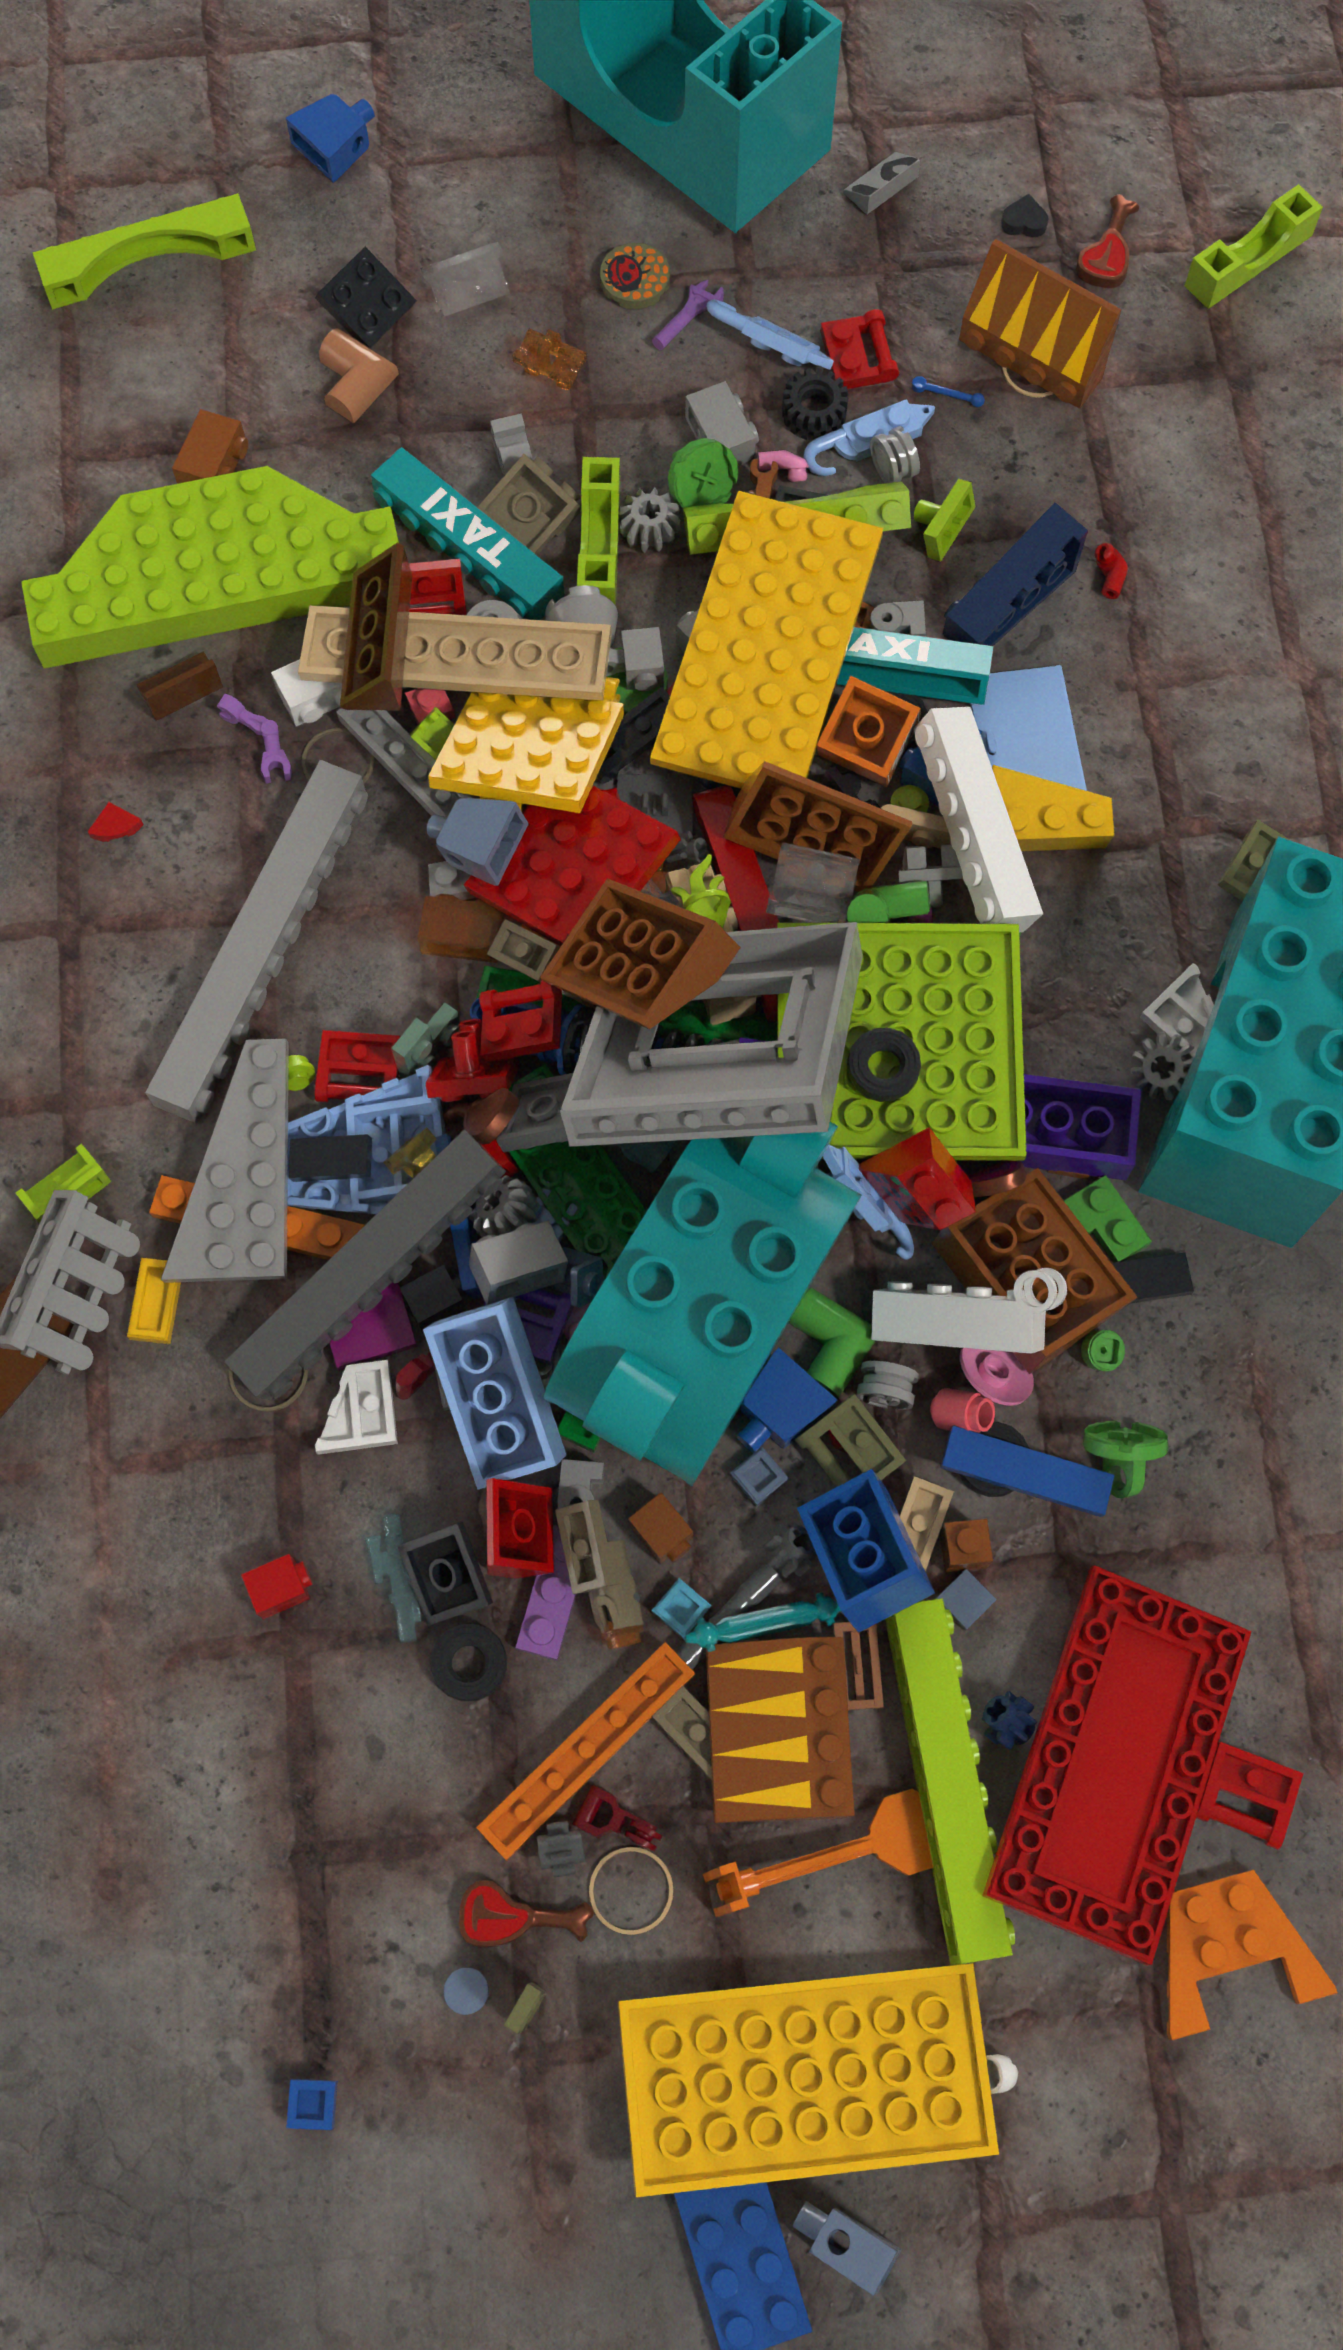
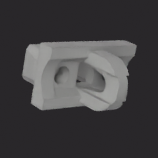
M951 844L941 845L942 865L927 866L926 846L905 847L903 868L899 870V883L929 881L930 905L933 908L941 907L943 904L942 880L963 878L962 869L955 850Z

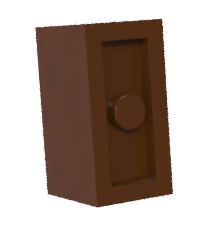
M203 651L137 684V687L157 721L223 688L215 663L212 659L209 660Z

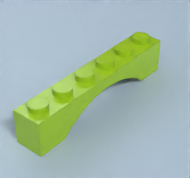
M234 194L95 235L85 236L57 246H50L32 253L53 310L87 300L93 291L109 276L129 264L148 257L172 253H191L225 260L256 251V247L239 194Z
M902 481L867 485L838 494L784 502L884 528L883 531L911 528L909 489ZM717 503L683 508L686 545L690 554L719 550L734 504Z

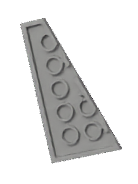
M287 1039L245 1041L161 1278L164 1283L287 1279L289 1043Z

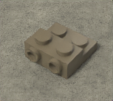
M523 454L477 508L534 554L538 555L555 535L559 537L580 513L581 506L576 501L581 496L565 481L560 486L550 478L554 471L538 456L532 461Z

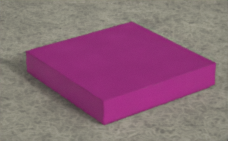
M391 1282L381 1292L383 1297L374 1308L368 1312L361 1311L351 1321L353 1326L344 1337L338 1341H330L338 1371L345 1369L346 1365L366 1363L418 1347L403 1295L400 1291L399 1282L395 1284Z

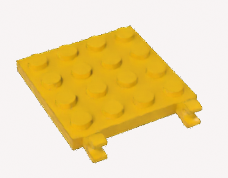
M606 677L603 700L471 692L428 775L429 787L581 813L624 717V705L619 703L620 695L616 694L620 679Z

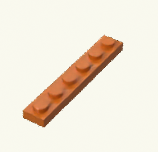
M161 1175L149 1211L150 1215L154 1218L181 1224L195 1183ZM287 1206V1250L330 1260L365 1225Z
M665 1642L476 1828L502 1857L508 1861L682 1686L695 1676V1672Z

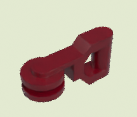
M429 1346V1353L426 1356L422 1353L397 1373L395 1384L396 1396L399 1399L406 1400L410 1398L435 1371L436 1366Z
M594 1785L589 1789L572 1823L573 1826L598 1839L611 1832L620 1834L627 1818L632 1820L630 1825L635 1828L634 1833L626 1831L624 1836L637 1845L655 1852L657 1847L652 1844V1840L657 1839L660 1841L662 1835L656 1832L657 1827L621 1809L617 1797ZM604 1801L612 1805L613 1816L608 1825L597 1828L591 1825Z

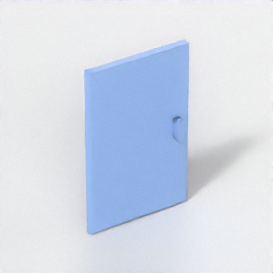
M1056 665L990 673L985 704L970 703V707L977 727L982 731L981 738L991 767L996 765L1087 791L1062 666Z

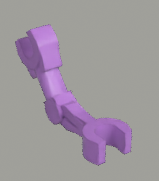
M224 694L217 704V708L222 710L219 716L232 724L240 722L252 729L257 735L263 736L266 752H263L261 773L265 783H271L270 771L273 768H281L284 771L285 781L291 780L292 769L284 750L280 748L277 723L266 719L264 716L247 711L237 699Z

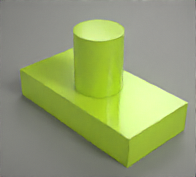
M958 478L942 505L923 499L917 503L914 510V520L928 525L923 533L928 558L942 561L975 509L972 482Z

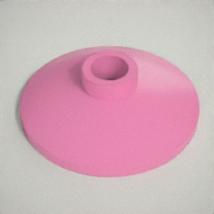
M961 1348L960 1363L962 1370L971 1385L983 1396L998 1404L1013 1406L1023 1403L1031 1395L1034 1387L1033 1374L1027 1372L1013 1352Z

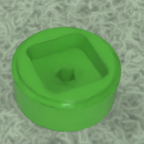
M1094 1330L1083 1340L1081 1354L1084 1362L1091 1369L1112 1371L1122 1363L1125 1355V1346L1121 1337L1114 1331Z

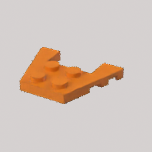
M1254 1870L1174 1891L1167 1913V2036L1169 2040H1176L1211 2030L1198 1991L1197 1981L1276 1958H1281L1295 2004H1302L1338 1993L1334 1983Z

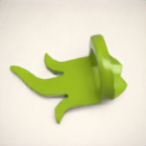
M708 854L690 876L691 895L681 887H673L669 890V893L681 898L682 908L712 919L723 928L731 901L727 892L717 889L724 880V876L713 878L710 882L709 890L704 885L703 876L712 861L711 854Z

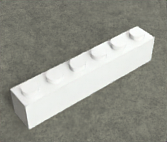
M971 707L931 708L913 729L915 740L920 747L927 768L928 778L932 782L939 802L940 813L944 817L950 834L951 845L956 852L961 866L963 880L972 898L975 915L980 924H1019V933L1024 932L1043 915V911Z

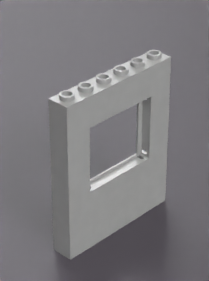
M857 922L726 932L741 948L719 981L692 1000L789 993L778 1041L651 1049L658 1024L649 1030L597 1006L560 1110L569 1146L828 1132L863 958ZM782 1047L784 1058L777 1056L776 1048ZM647 1056L650 1058V1067L645 1066Z

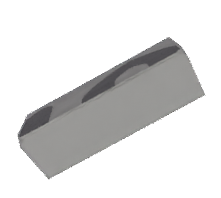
M894 152L845 188L844 194L868 215L918 178L920 160L913 156Z

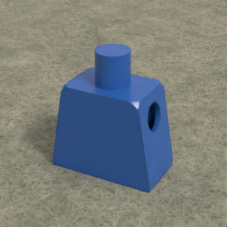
M330 94L286 117L291 144L334 183L368 149L369 139L366 123L372 120L375 114L371 105L365 99H361L349 107L340 97Z
M778 1347L741 1403V1412L751 1421L741 1430L737 1438L753 1453L769 1437L784 1449L792 1444L799 1434L834 1409L838 1400Z

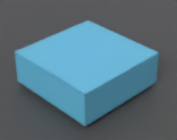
M678 1578L652 1609V1613L684 1640L685 1636L697 1625V1620L703 1618L712 1605Z

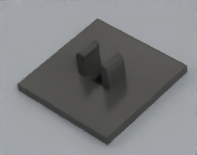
M617 774V790L621 801L627 802L630 806L678 831V834L691 831L693 836L692 775Z

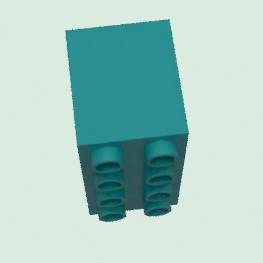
M529 0L534 75L734 233H737L831 150L842 22L813 0H765L732 29H729L716 17L704 0Z
M1278 836L1232 920L1211 981V985L1219 987L1216 1001L1184 1083L1173 1105L1162 1121L1138 1192L1292 1248L1343 1192V858Z

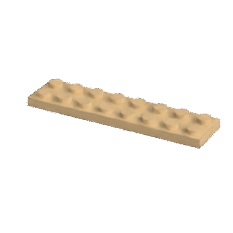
M309 606L298 668L301 680L342 683L350 608ZM409 612L402 687L603 700L612 637L611 625Z

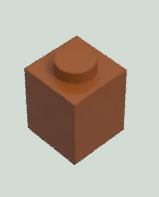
M662 1492L628 1518L629 1527L660 1565L668 1558L672 1563L676 1562L692 1548L689 1541L693 1539V1530Z
M977 1519L944 1523L940 1529V1540L945 1573L965 1571L966 1569L968 1571L987 1569L993 1562L988 1520Z

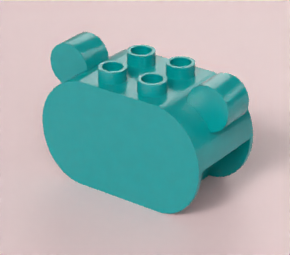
M830 1122L828 1132L692 1139L579 1322L548 1382L543 1397L544 1400L558 1405L583 1420V1428L637 1460L641 1461L645 1457L685 1481L684 1483L692 1487L862 1194L816 1168L838 1126Z

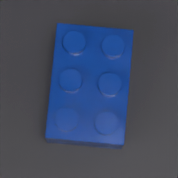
M873 1469L797 1508L840 1610L858 1633L935 1593L893 1500Z

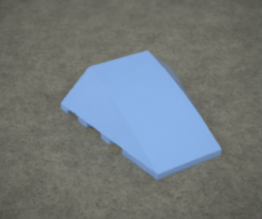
M426 1065L416 1069L415 1074L401 1080L395 1078L383 1083L382 1088L365 1095L356 1094L345 1099V1103L331 1109L325 1107L289 1122L287 1206L377 1214L437 1156L434 1137L446 1134L440 1098H428L426 1081L432 1073L431 1067ZM368 1134L372 1138L371 1177L293 1182L289 1179L290 1139Z

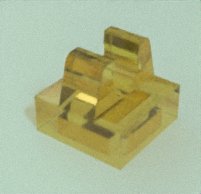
M426 1127L408 1139L383 1163L393 1175L403 1169L410 1177L414 1178L436 1157L430 1146L437 1139Z

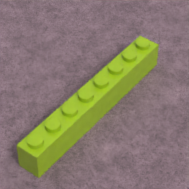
M943 1598L917 1602L886 1618L885 1621L916 1786L919 1792L930 1848L933 1876L950 1965L1013 1955L1011 1945L1015 1944V1931L1012 1921L1009 1917L1005 1918L1002 1904L982 1896L993 1865V1854L997 1852V1840L993 1828L987 1826L984 1809L988 1808V1794L984 1783H979L976 1765L980 1762V1754L976 1740L974 1738L970 1739L967 1721L971 1719V1708L967 1696L961 1693L959 1683L963 1670L960 1655L957 1651L953 1652L950 1637L954 1633L953 1617L951 1611L945 1609Z

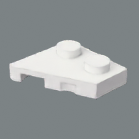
M1194 963L1148 1006L1140 1016V1019L1156 1033L1164 1032L1167 1036L1168 1044H1170L1171 1038L1175 1034L1182 1036L1178 1046L1179 1049L1192 1043L1195 1048L1186 1054L1187 1060L1195 1057L1214 1006L1210 994H1205L1199 979V968Z
M382 1360L346 1365L339 1383L340 1389L329 1408V1417L321 1437L317 1439L315 1444L316 1453L319 1455L398 1444L389 1361Z

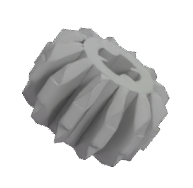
M655 487L650 494H645L639 488L637 498L627 495L624 501L625 506L620 507L619 530L622 537H627L630 548L641 544V549L644 553L649 546H654L660 552L662 542L672 545L675 534L680 530L681 520L679 519L680 509L677 503H671L669 492L658 496V491Z
M1164 1032L1157 1033V1046L1149 1038H1145L1142 1041V1045L1148 1054L1142 1051L1133 1052L1132 1057L1143 1062V1065L1132 1067L1131 1074L1144 1073L1145 1078L1140 1080L1136 1086L1142 1089L1149 1083L1153 1084L1149 1093L1151 1098H1156L1163 1087L1166 1100H1172L1175 1094L1174 1086L1180 1091L1184 1083L1182 1078H1186L1189 1071L1187 1069L1191 1066L1194 1059L1187 1060L1186 1054L1191 1052L1195 1046L1189 1043L1182 1049H1179L1178 1046L1182 1038L1180 1034H1175L1168 1045L1166 1034ZM1161 1055L1166 1057L1167 1062H1174L1175 1069L1168 1072L1171 1075L1170 1077L1165 1076L1164 1070H1157L1156 1063L1162 1061Z
M505 1175L501 1178V1184L493 1193L486 1197L480 1196L472 1204L474 1210L471 1211L469 1218L473 1222V1228L477 1230L479 1236L484 1237L492 1234L499 1236L515 1231V1229L523 1224L534 1223L538 1220L535 1212L538 1211L540 1204L536 1201V1195L532 1193V1189L526 1183Z

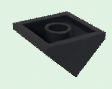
M462 1521L398 1546L427 1626L493 1603Z

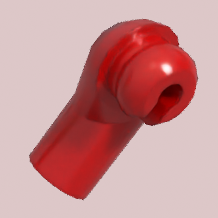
M1102 543L1094 552L1096 563L1106 577L1101 593L1108 599H1117L1128 572V565L1117 549L1109 543Z

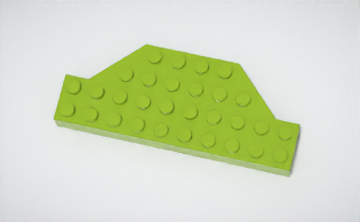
M269 466L120 495L58 574L21 581L33 648L43 668L46 669L308 615L309 606L348 607L350 606L353 572L397 542L399 543L391 506L352 513Z

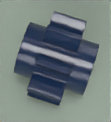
M1007 1691L1005 1696L999 1695L992 1698L985 1706L982 1720L989 1725L984 1735L995 1744L1001 1743L1009 1750H1012L1014 1745L1026 1743L1032 1737L1035 1725L1037 1724V1721L1029 1715L1033 1711L1034 1705L1022 1696L1016 1697L1010 1691Z

